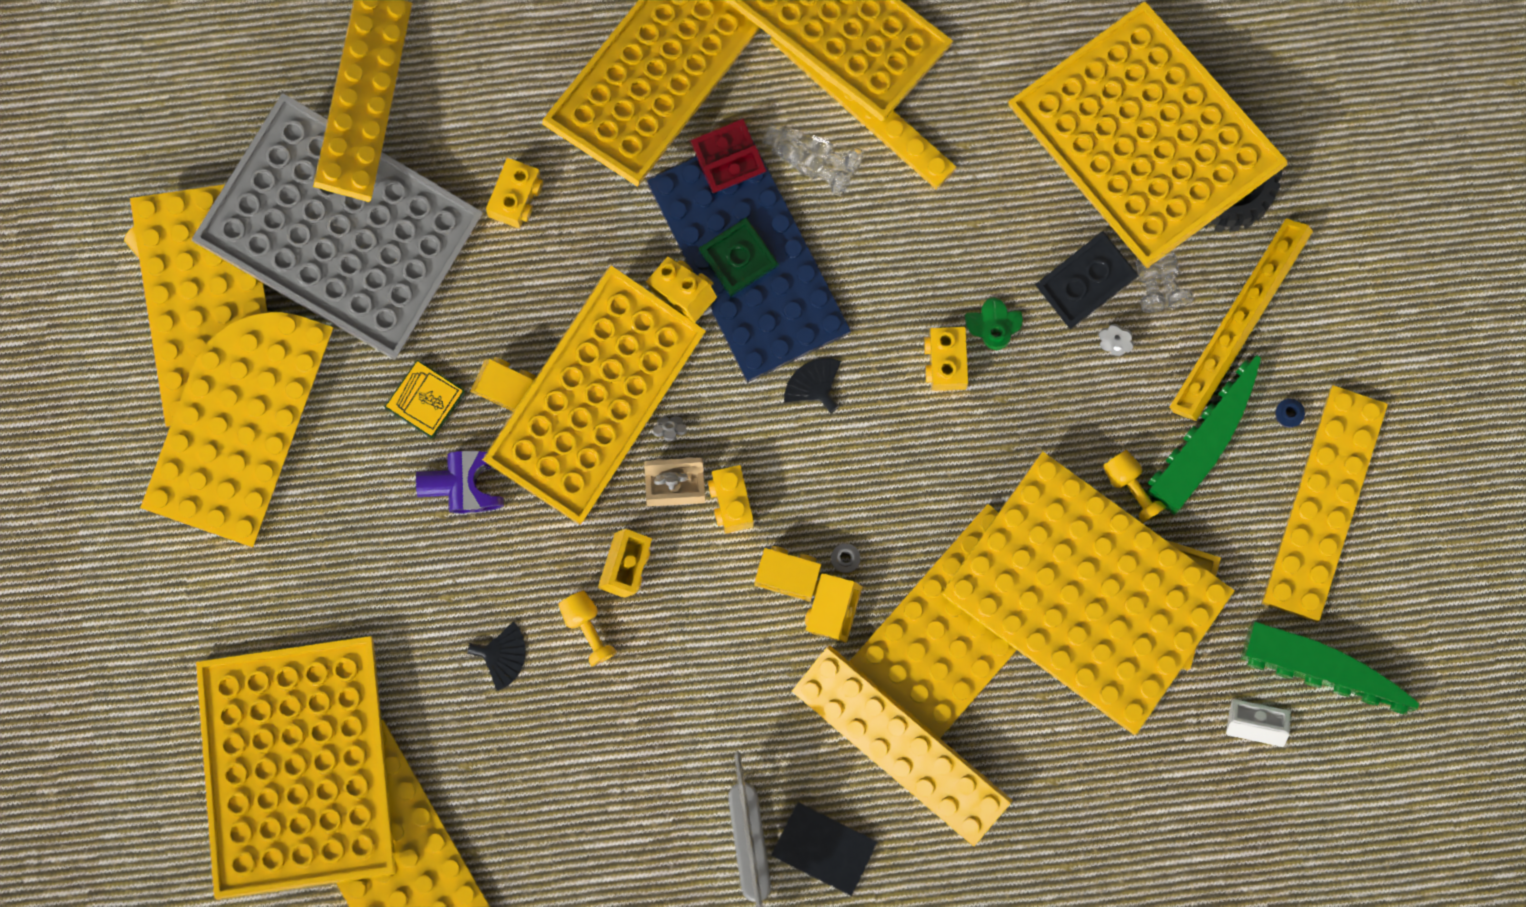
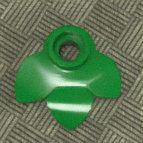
M990 297L984 302L981 313L968 312L965 314V324L968 331L972 335L982 338L988 348L1001 350L1009 344L1011 335L1021 329L1023 317L1021 311L1008 312L1002 300ZM1000 333L1002 335L999 337H995L992 334Z

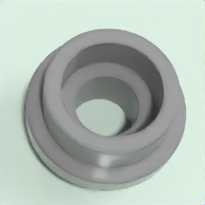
M851 544L838 545L831 554V563L841 573L853 572L859 566L860 553ZM843 553H848L851 556V561L844 563L841 561L840 556Z

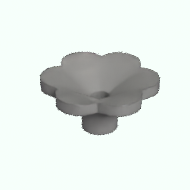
M1111 324L1109 328H1103L1099 332V338L1101 339L1100 347L1104 351H1110L1114 356H1122L1124 352H1130L1133 349L1134 343L1131 340L1133 334L1130 330L1124 329L1118 324Z

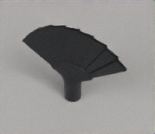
M823 358L805 363L798 368L787 383L784 403L820 401L830 414L835 412L839 405L831 397L830 391L841 361Z
M513 621L488 645L484 646L470 642L467 654L484 658L496 691L506 688L519 675L525 661L526 646L519 627Z

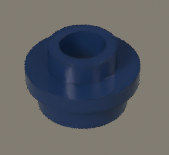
M1285 399L1277 405L1275 416L1282 426L1293 428L1303 421L1305 410L1299 401ZM1292 408L1295 411V417H1289L1286 414V409Z

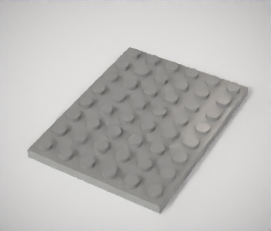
M282 93L192 237V241L395 360L483 212L381 152L370 202L313 187L327 119Z

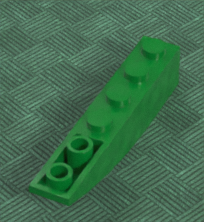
M1258 355L1251 362L1246 359L1235 372L1240 377L1234 384L1230 381L1227 382L1218 394L1222 397L1221 401L1217 406L1211 403L1200 416L1205 421L1199 428L1194 425L1183 438L1187 442L1181 451L1176 447L1166 459V462L1170 464L1163 473L1158 469L1148 482L1152 488L1147 494L1155 501L1164 503L1167 507L1166 509L1173 515L1180 510L1210 472L1231 440L1254 387L1261 361Z
M1254 622L1249 626L1240 659L1248 661L1247 666L1264 670L1267 667L1276 670L1275 674L1283 678L1293 679V676L1305 679L1304 683L1312 687L1321 688L1322 685L1332 687V692L1341 696L1350 697L1351 694L1361 696V701L1370 705L1379 706V702L1390 705V710L1399 714L1407 715L1408 711H1415L1419 707V703L1396 684L1369 666L1339 650L1315 640L1258 622Z

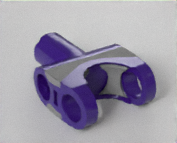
M450 452L447 454L448 470L416 472L417 497L448 496L450 513H481L504 507L503 497L482 493L476 486L480 473L492 467L482 460L487 452Z

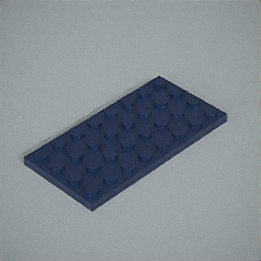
M761 154L760 157L766 172L715 193L712 192L698 159L695 157L646 181L686 263L691 267L693 273L696 275L702 273L713 283L711 287L717 298L710 305L712 314L746 382L749 383L851 334V330ZM747 217L779 263V266L730 297L699 252V247Z

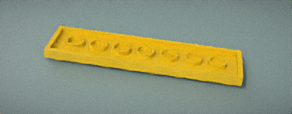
M353 0L313 187L370 202L376 181L412 2L405 0Z
M1334 385L1330 387L1261 602L1262 604L1316 623L1320 621L1388 406L1387 403Z
M830 645L792 690L796 696L971 845L975 846L1013 801Z

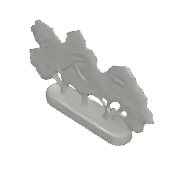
M736 752L734 757L738 784L731 788L728 801L741 890L747 900L756 902V907H763L762 901L769 896L771 891V881L759 799L756 789L751 784L745 783L741 755Z

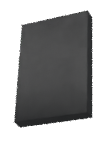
M1102 231L1038 281L1035 286L1068 328L1072 330L1136 280L1139 275L1105 232Z
M797 801L771 856L852 896L878 842Z

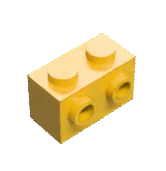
M507 158L486 207L488 217L519 229L523 221L528 222L533 206L530 205L533 196H538L543 186L539 169Z
M667 256L646 280V283L656 297L693 322H696L717 298L711 287L713 283L704 274L696 275L693 273L691 267L684 261L679 260L676 262Z
M965 327L930 328L929 337H924V354H930V365H925L926 383L931 382V391L966 390L968 386Z
M494 357L493 360H484L470 392L514 412L537 376L523 369L518 373L509 368V362Z
M737 465L712 471V480L707 482L711 498L717 497L719 508L714 509L717 525H723L725 534L753 528L754 521L741 466Z
M626 528L614 533L598 589L623 598L636 594L642 583L641 574L643 567L650 556L652 538Z
M772 546L771 549L764 548L754 586L811 602L821 569V564L816 563L817 559L806 554H800L799 557L788 555L789 551L778 546Z
M822 573L820 580H817L813 596L815 598L812 608L806 613V631L814 635L847 643L863 586L854 581Z

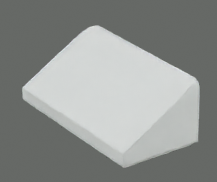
M1232 699L1226 734L1284 746L1290 733L1291 711Z

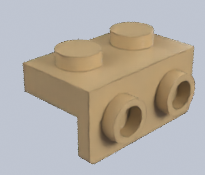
M702 458L656 459L644 462L647 507L705 503ZM682 472L688 475V480L678 482V484L674 485L675 489L669 490V486L666 483L662 485L654 484L656 476L662 473Z

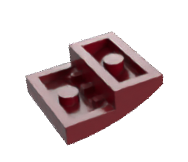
M744 118L690 140L713 193L766 172Z

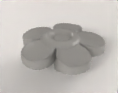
M673 416L670 420L668 417H661L657 420V426L653 428L654 435L657 437L664 435L666 441H673L676 439V434L684 435L687 432L683 419L678 416Z
M682 472L662 473L656 476L654 484L662 485L666 483L669 486V490L675 489L674 485L678 484V482L688 480V475Z

